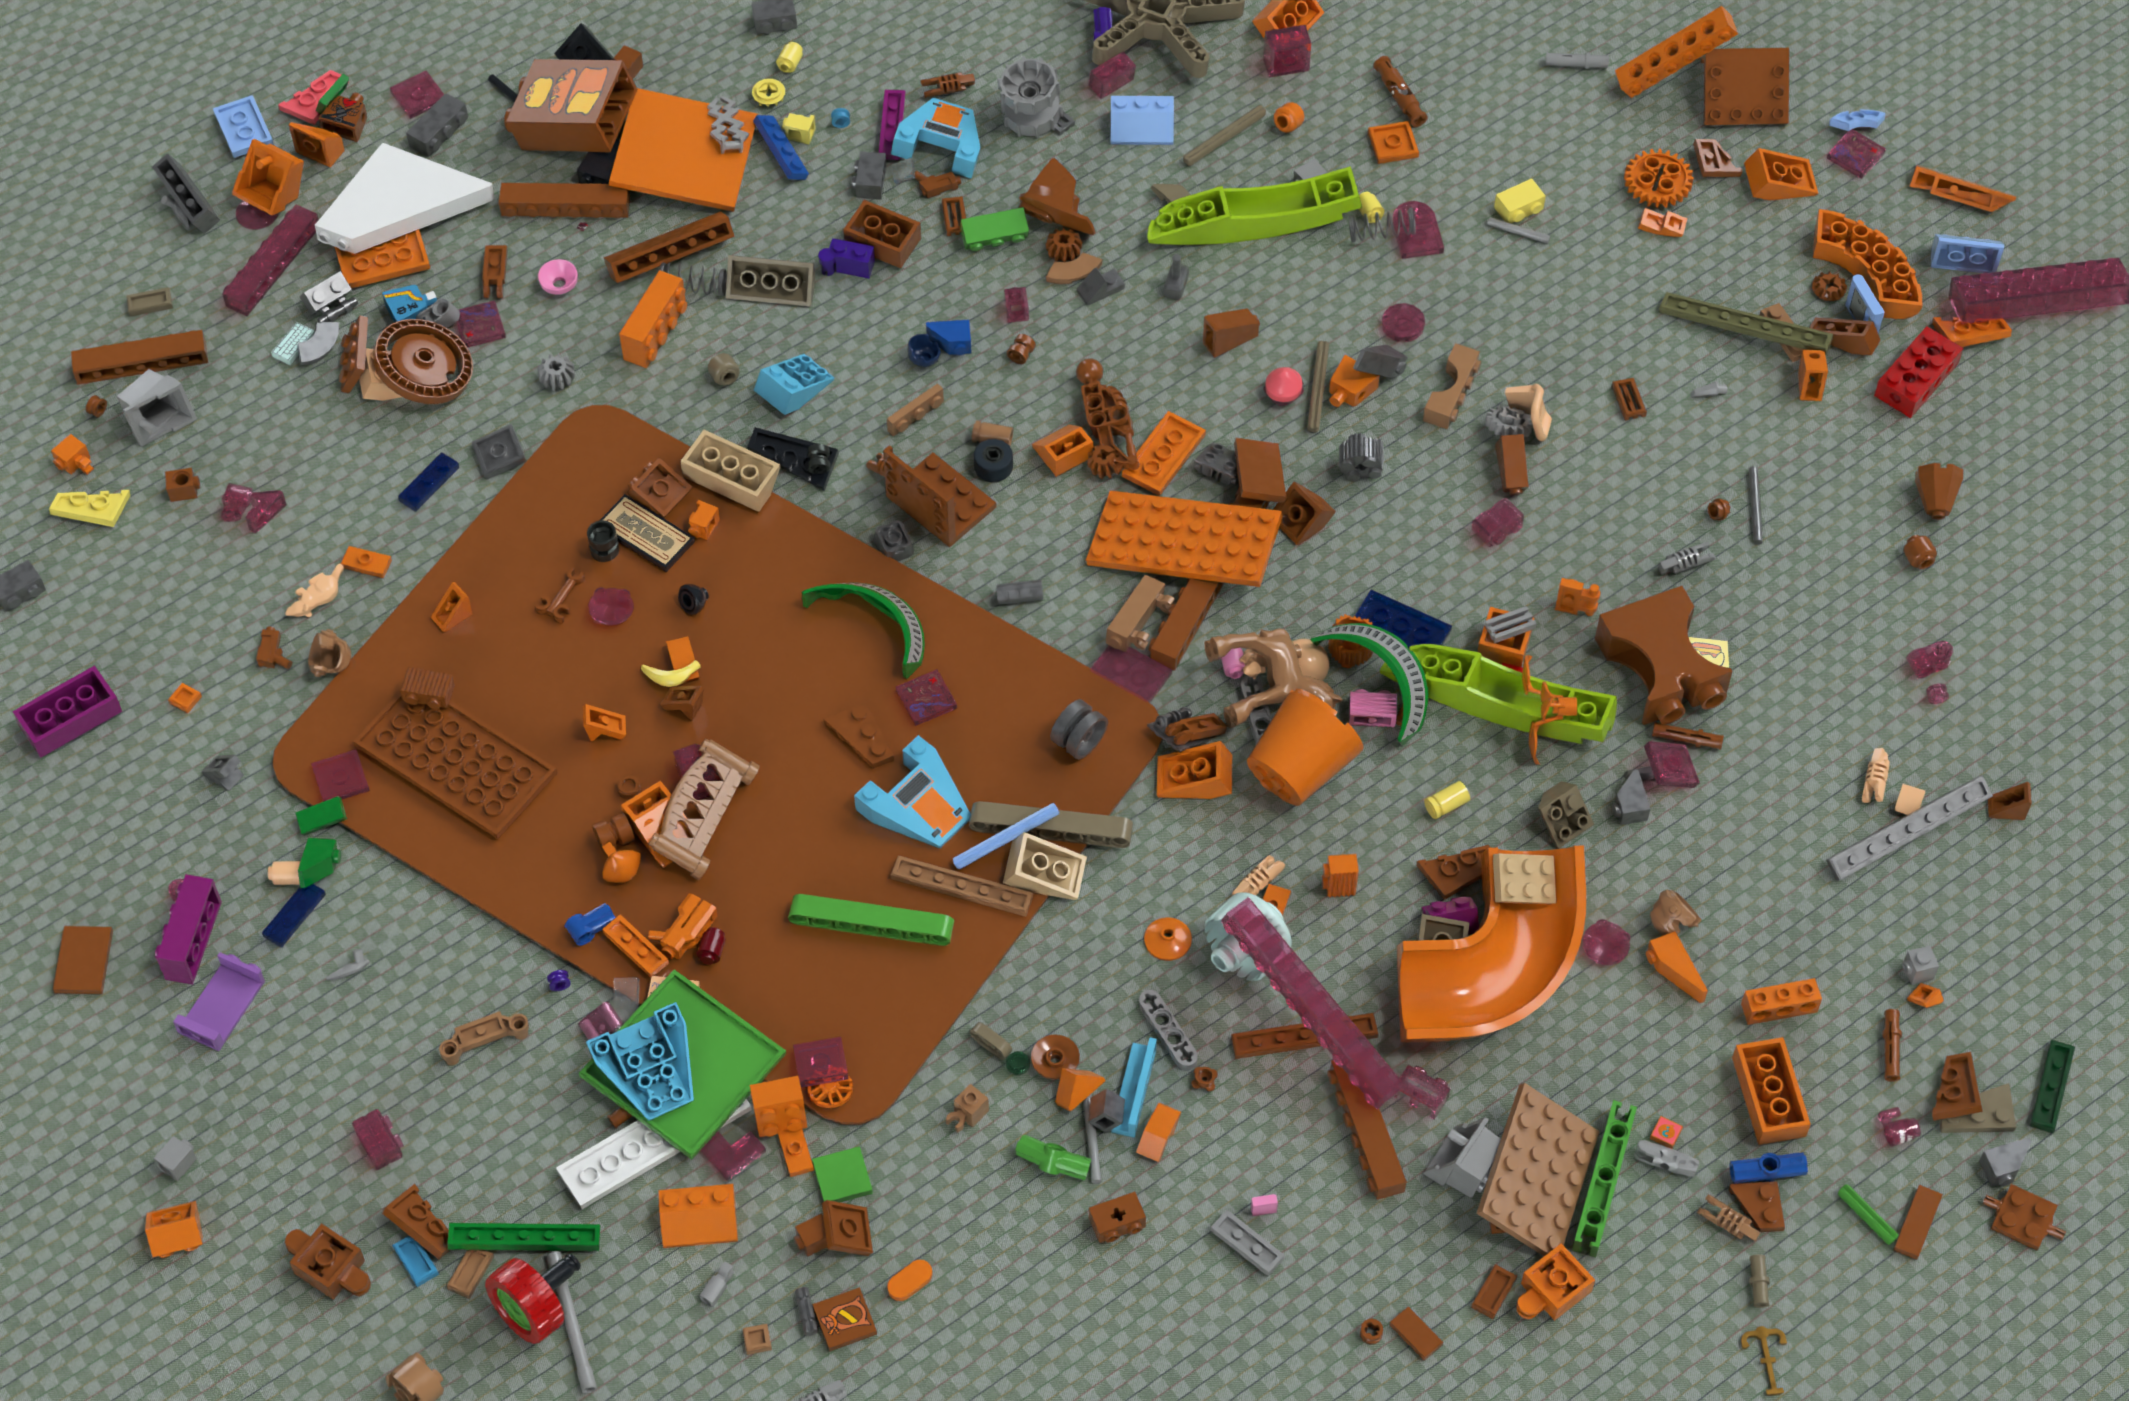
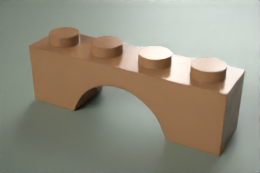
M1455 343L1448 357L1446 373L1453 378L1455 384L1448 390L1431 393L1424 409V422L1448 430L1450 423L1456 421L1459 413L1457 408L1459 405L1463 406L1466 399L1465 391L1466 389H1471L1474 381L1472 376L1474 373H1478L1482 362L1479 360L1480 351Z

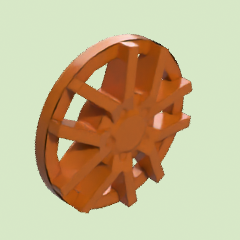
M829 1067V1069L816 1071L811 1079L809 1078L808 1096L817 1106L823 1108L839 1107L845 1104L852 1096V1079L841 1068L833 1069V1067ZM832 1074H837L835 1078H831ZM840 1093H847V1095L842 1098ZM837 1096L839 1101L833 1103L832 1098ZM828 1098L830 1103H825L821 1101Z

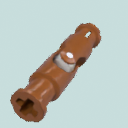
M1381 56L1374 62V69L1381 74L1383 83L1402 112L1408 115L1411 125L1413 127L1421 126L1427 121V114L1419 107L1418 100L1405 83L1399 71L1391 65L1390 58L1388 56Z

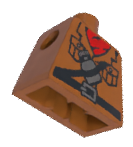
M353 93L350 99L337 96L318 118L321 129L335 132L342 138L358 142L367 119L365 104L362 103L364 100L363 96L359 93Z

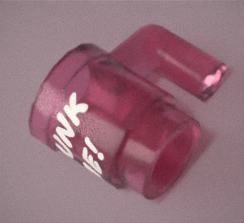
M1898 1107L1881 1111L1878 1114V1118L1884 1126L1886 1140L1892 1147L1912 1141L1921 1135L1919 1123L1915 1118L1891 1121L1892 1118L1901 1116Z

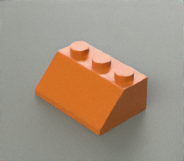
M1271 0L1252 22L1263 38L1288 51L1325 12L1317 0Z
M733 1184L658 1190L663 1248L738 1242L736 1198Z

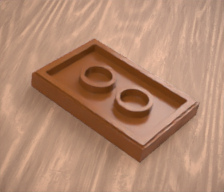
M64 926L53 986L54 993L103 994L113 936L112 927Z

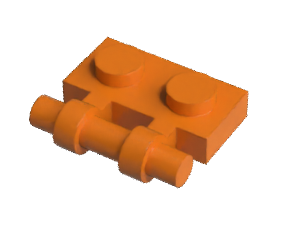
M1562 578L1555 610L1577 615L1579 610L1585 612L1587 616L1594 615L1598 608L1597 601L1600 598L1599 586L1592 584L1589 589H1585L1582 582Z

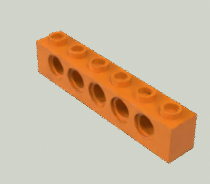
M1720 6L1616 69L1615 72L1621 90L1630 98H1633L1738 35L1732 15L1724 7Z

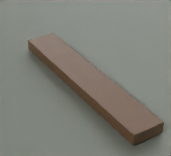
M899 855L891 873L892 880L1025 917L1033 899V893Z

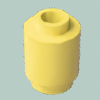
M789 42L783 47L776 60V64L781 71L786 73L795 71L803 56V49L798 43Z
M1370 192L1361 193L1359 197L1362 208H1359L1362 216L1364 217L1366 213L1368 222L1375 223V214L1378 212L1381 220L1384 215V208L1376 196Z

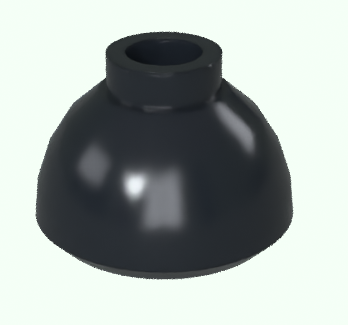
M694 584L682 585L678 592L680 606L690 615L699 613L709 598L708 591L705 588H700Z

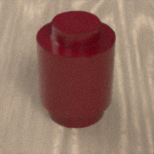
M710 927L703 933L697 951V957L701 962L711 965L720 961L726 941L725 933L715 927Z

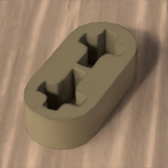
M978 1022L970 1030L972 1038L997 1058L1004 1060L1012 1052L1010 1044L985 1024Z

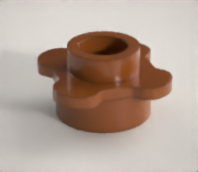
M1209 1067L1195 1068V1079L1191 1082L1194 1089L1203 1088L1208 1092L1215 1089L1214 1081L1218 1077L1217 1071Z

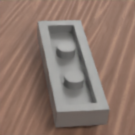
M1228 1210L1211 1226V1232L1268 1277L1285 1258L1282 1252Z

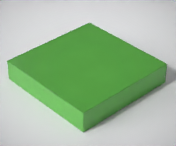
M860 1146L812 1159L823 1201L844 1202L873 1194Z

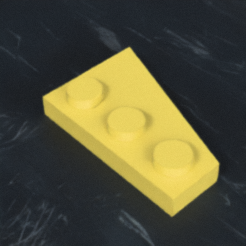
M121 490V493L109 494V491H100V494L87 495L86 492L57 493L49 508L50 515L114 527L130 498V491Z

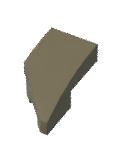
M1153 184L1151 186L1152 191L1161 201L1166 200L1168 203L1191 195L1182 185Z

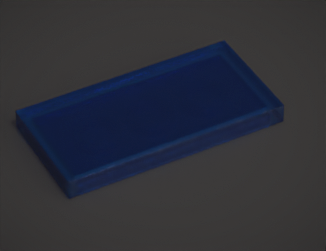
M1370 590L1355 615L1356 618L1361 617V620L1369 619L1372 625L1393 633L1408 645V649L1410 646L1419 644L1443 646L1452 631V625L1374 590Z

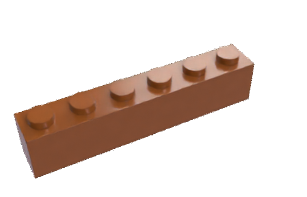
M501 183L499 196L501 216L628 218L629 190L609 186V184Z
M720 211L606 256L604 261L610 277L616 283L657 268L662 262L667 264L735 236L729 217Z
M192 330L184 333L168 334L166 336L71 351L73 374L77 385L140 375L148 369L158 372L209 363L206 340L202 330Z
M1359 1053L1331 1060L1330 1070L1327 1071L1328 1079L1331 1085L1335 1084L1337 1090L1335 1092L1336 1101L1339 1106H1343L1345 1112L1343 1113L1344 1123L1346 1127L1351 1128L1352 1145L1354 1149L1358 1148L1359 1164L1361 1169L1367 1172L1368 1178H1366L1369 1191L1374 1192L1377 1200L1404 1193L1407 1181Z

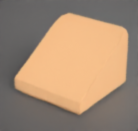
M1902 784L1894 810L1906 815L1918 810L1921 807L1925 790Z

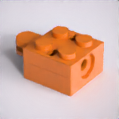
M1561 1243L1523 1273L1521 1285L1527 1291L1518 1298L1517 1312L1522 1318L1529 1320L1545 1310L1555 1321L1592 1292L1595 1279Z

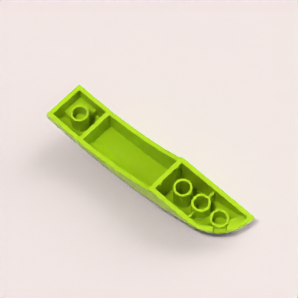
M1351 166L1312 178L1278 185L1251 188H1223V186L1179 198L1165 205L1159 210V215L1155 220H1151L1147 238L1149 243L1170 245L1223 244L1265 239L1343 220L1342 213L1362 208Z
M1419 644L1409 647V650L1415 653L1423 667L1430 699L1472 716L1528 733L1531 722L1535 723L1542 720L1540 695L1529 691L1528 695H1525L1521 672L1487 659L1479 652L1435 644ZM1384 662L1379 670L1380 674L1397 682L1393 672ZM1530 676V682L1534 689L1541 690L1542 683L1546 682L1552 694L1577 698L1576 716H1563V720L1542 724L1538 728L1537 735L1582 744L1584 739L1604 742L1607 732L1612 731L1617 709L1616 696L1572 688ZM1549 707L1545 719L1557 715L1552 713V707Z

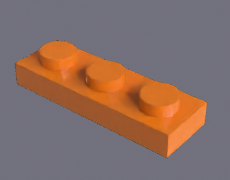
M621 914L602 929L603 934L650 978L669 964L668 958Z

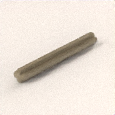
M1262 105L1256 106L1183 156L1184 163L1187 166L1193 165L1264 117L1266 109Z
M1319 341L1317 344L1307 430L1314 433L1319 431L1329 351V343L1327 341Z

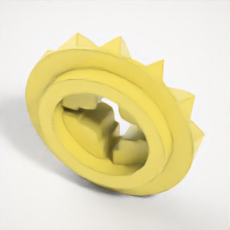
M763 79L757 82L752 89L754 101H757L760 106L766 104L767 107L770 104L777 106L778 102L783 101L784 95H786L784 85L775 79ZM768 89H770L771 96L769 97L766 96Z

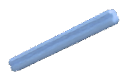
M1051 803L954 857L953 863L957 869H962L1016 839L1023 832H1028L1059 815L1057 806Z

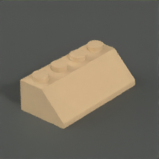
M706 430L701 432L680 461L684 478L758 512L771 496L780 470V464Z

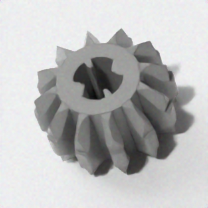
M559 353L556 357H552L549 354V359H542L541 364L538 365V377L545 388L552 387L555 391L557 387L563 390L564 385L571 386V380L575 379L574 364L572 361H569L567 356L561 358Z

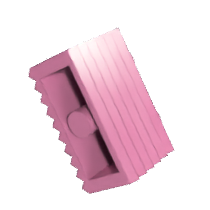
M1364 689L1350 692L1349 724L1351 726L1395 727L1397 693H1391L1387 690L1375 693Z

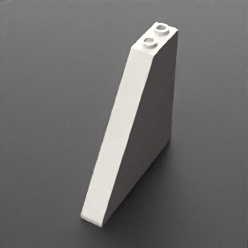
M382 143L315 224L317 239L322 243L330 244L343 251L355 254L491 202L494 199L493 185L490 182Z

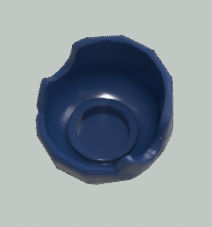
M916 334L908 342V357L915 365L930 367L938 362L941 351L938 342L933 343L929 339V335Z

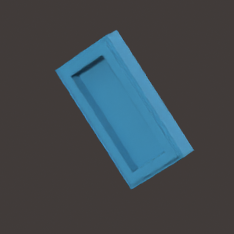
M407 1236L392 1245L417 1287L439 1275L424 1247L412 1237Z

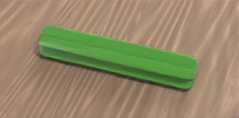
M1846 1184L1840 1188L1838 1195L1887 1244L1890 1245L1897 1239L1898 1233L1850 1185Z

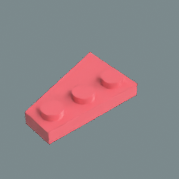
M329 70L311 82L309 88L303 92H296L293 94L294 98L288 102L283 101L278 104L279 110L315 125L321 115L316 112L318 101L338 80L341 74Z

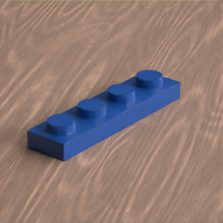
M756 115L753 122L787 178L806 180L809 173L775 117Z

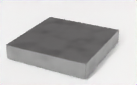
M512 424L471 442L486 480L527 462Z

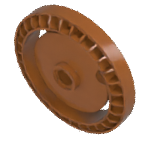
M406 319L392 323L380 333L373 350V364L380 379L396 394L417 403L440 404L454 400L467 388L473 372L472 357L465 343L448 328L428 320ZM397 340L393 345L392 351H387V347ZM457 364L459 375L454 381L449 383L446 375H454Z

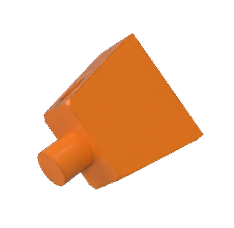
M1802 351L1798 370L1800 400L1822 401L1828 374L1824 351ZM1810 376L1815 379V382L1809 383L1811 382Z
M1345 355L1330 380L1329 392L1332 394L1329 398L1330 403L1335 407H1340L1343 402L1352 407L1357 406L1377 390L1380 375L1353 369L1356 360Z

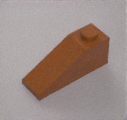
M1815 317L1809 327L1833 334L1831 345L1851 354L1872 355L1881 341L1873 321Z

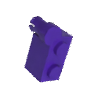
M832 238L830 247L824 248L818 253L822 274L826 275L827 271V276L833 275L836 263L837 273L869 279L875 264L874 246Z

